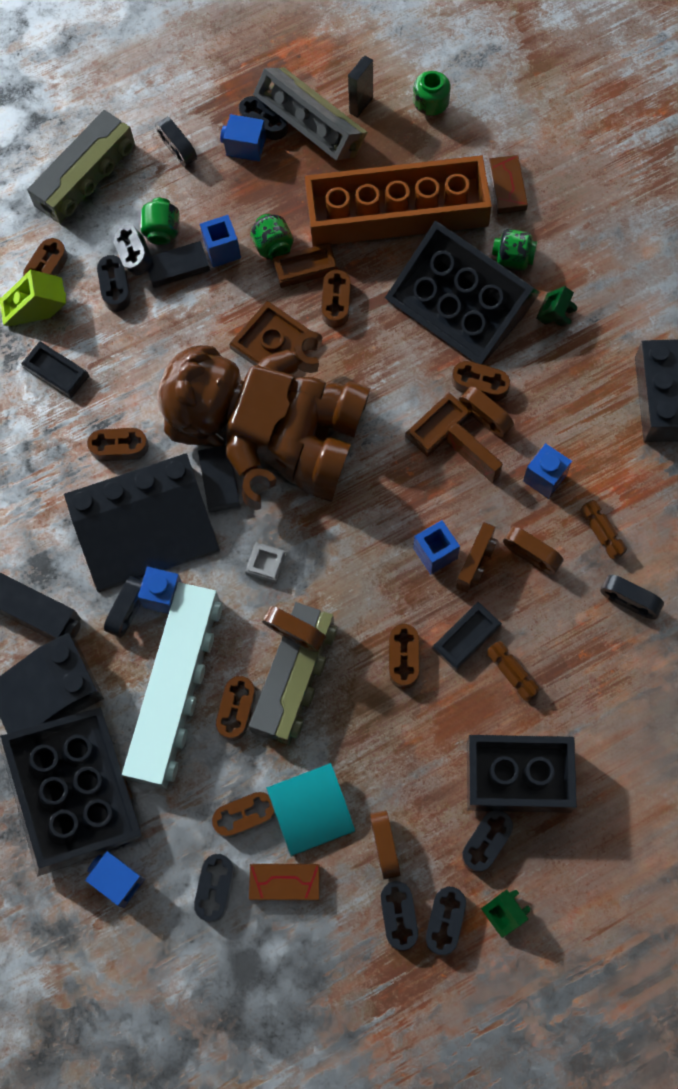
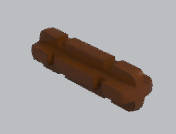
M588 501L581 507V514L585 520L590 521L589 526L602 546L606 545L607 548L605 550L611 559L621 557L626 553L627 547L621 539H617L618 533L606 515L601 514L600 511L602 509L597 501Z
M501 641L494 643L488 649L487 655L494 663H498L499 670L512 686L518 687L517 692L525 701L535 697L539 692V687L532 679H528V673L512 654L508 655L509 650Z

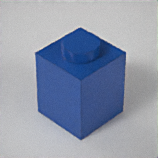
M230 114L227 126L223 125L220 135V141L225 146L226 156L260 162L266 141L264 120Z
M229 215L200 223L204 245L213 267L241 259L238 239Z
M545 443L527 466L523 482L549 499L567 476L572 461Z
M443 520L414 536L413 549L431 575L458 559L460 545Z
M147 567L138 599L145 609L169 614L178 582H183L179 574Z
M108 851L104 856L100 854L92 861L87 870L90 874L85 879L86 882L122 908L126 907L146 880Z

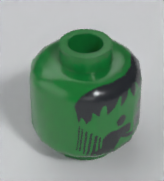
M427 71L416 78L413 87V103L420 113L434 116L441 114L448 107L451 84L443 73Z
M161 197L154 198L152 202L143 205L141 209L140 231L147 238L148 242L156 245H166L177 237L180 220L178 208L170 204L168 199Z
M261 215L251 228L250 236L260 256L273 260L272 257L290 252L294 237L282 216Z
M506 229L503 231L501 238L495 237L492 256H497V263L506 269L524 271L528 265H533L537 241H533V237L529 232Z

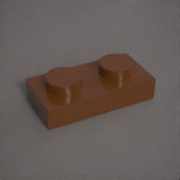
M483 522L457 579V589L468 593L472 584L478 586L485 570L484 567L480 566L484 556L491 557L498 541L493 538L495 526Z

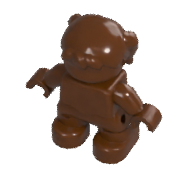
M308 331L299 335L295 341L293 352L284 350L265 356L258 365H253L248 369L244 381L241 380L240 370L236 363L222 357L215 347L208 345L192 346L181 351L171 359L162 375L158 387L157 400L159 410L164 417V432L171 441L186 445L223 446L225 445L224 438L217 433L228 422L226 455L239 476L244 478L242 486L243 501L253 510L261 509V496L254 493L251 488L256 484H264L270 489L276 486L277 479L273 473L261 469L260 459L266 461L291 484L295 483L305 493L330 502L333 501L338 480L346 457L349 454L351 444L334 438H327L328 430L332 428L336 432L354 438L371 388L354 382H347L344 386L337 383H328L326 385L325 381L314 377L294 378L292 374L296 373L298 369L307 373L318 372V359L316 357H308L303 353L305 350L315 351L321 346L323 337L318 332Z

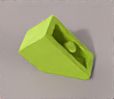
M30 269L0 298L3 326L9 327L51 318L66 304V293L62 277Z

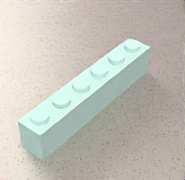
M180 582L177 584L122 772V776L129 781L167 790L169 781L174 782L178 770V762L175 761L178 748L183 749L187 738L188 730L184 728L187 716L193 715L197 698L193 696L196 683H202L205 674V665L202 664L205 652L210 653L214 641V633H211L213 622H218L222 613L223 603L219 602L220 599L216 590Z

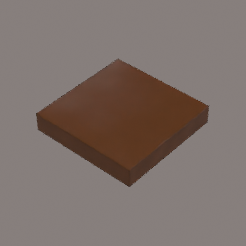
M266 301L229 345L231 350L251 364L258 365L267 355L284 350L293 352L298 336L311 330L269 301Z

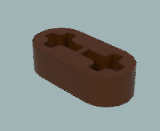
M55 238L44 240L26 265L23 276L30 269L58 276L68 259L63 243ZM56 250L58 251V255L52 254L49 258V252L54 253Z
M342 270L328 272L323 281L322 318L326 325L334 328L343 326L349 318L351 282L349 275ZM335 281L341 282L339 294L334 293ZM333 303L339 304L338 316H332Z
M463 361L455 365L453 369L452 384L456 390L463 393L469 387H475L491 400L499 401L505 398L509 392L510 378L502 370L471 361ZM465 372L470 373V378L467 382L461 380ZM494 380L500 382L497 390L491 389Z
M469 387L459 398V401L471 411V416L496 436L503 437L514 426L510 415L479 389Z
M138 428L96 430L91 433L87 441L90 453L98 461L140 459L145 456L149 448L145 434ZM137 438L139 443L136 444L135 449H130L128 444H131L132 439ZM101 440H106L108 445H105L103 451H99L97 446L101 444Z
M512 527L503 539L504 545L510 551L547 574L554 575L564 561L563 557L556 550L519 527Z
M274 606L270 607L262 621L264 625L274 632L313 652H318L326 638L317 628Z
M399 624L392 629L389 636V677L393 685L406 689L415 685L418 680L419 636L416 629L411 625ZM401 633H407V637L413 639V641L407 644V653H401L400 642L394 640L399 639ZM401 660H407V669L414 673L409 674L407 680H401L400 674H395L394 672L400 670Z
M244 676L233 677L227 682L216 719V727L219 734L229 741H236L245 735L256 697L253 683ZM240 685H244L245 690L249 694L248 696L242 695L239 706L235 705L236 696L232 690L239 689ZM233 711H236V720L241 726L240 728H234L232 733H228V729L223 723L224 721H230Z
M256 792L219 807L213 814L212 825L215 831L222 837L232 838L269 823L274 818L275 811L269 795L264 792ZM261 800L263 804L269 803L270 807L265 809L266 816L260 818L258 813L246 815L247 811L256 807L255 801ZM229 813L231 817L240 814L243 816V818L233 822L234 828L228 831L225 826H219V823L224 820L223 814Z
M387 810L370 813L383 880L401 876Z

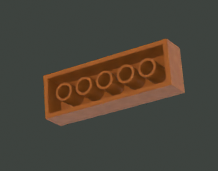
M483 155L305 175L306 198L313 247L327 243L332 245L427 234L435 220L451 231L489 226L492 205Z

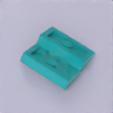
M331 763L266 787L291 857L355 832L349 810Z

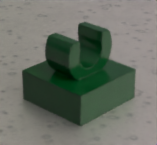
M563 286L547 293L536 319L545 325L553 321L559 326L571 324L572 320L565 315V312L570 314L577 311L578 307L571 301L574 292Z
M506 889L481 908L501 938H504L528 920L526 915L530 912V907L520 908L514 899L519 894L517 890L509 892Z

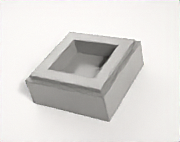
M255 542L245 570L246 575L277 584L287 555L286 551Z

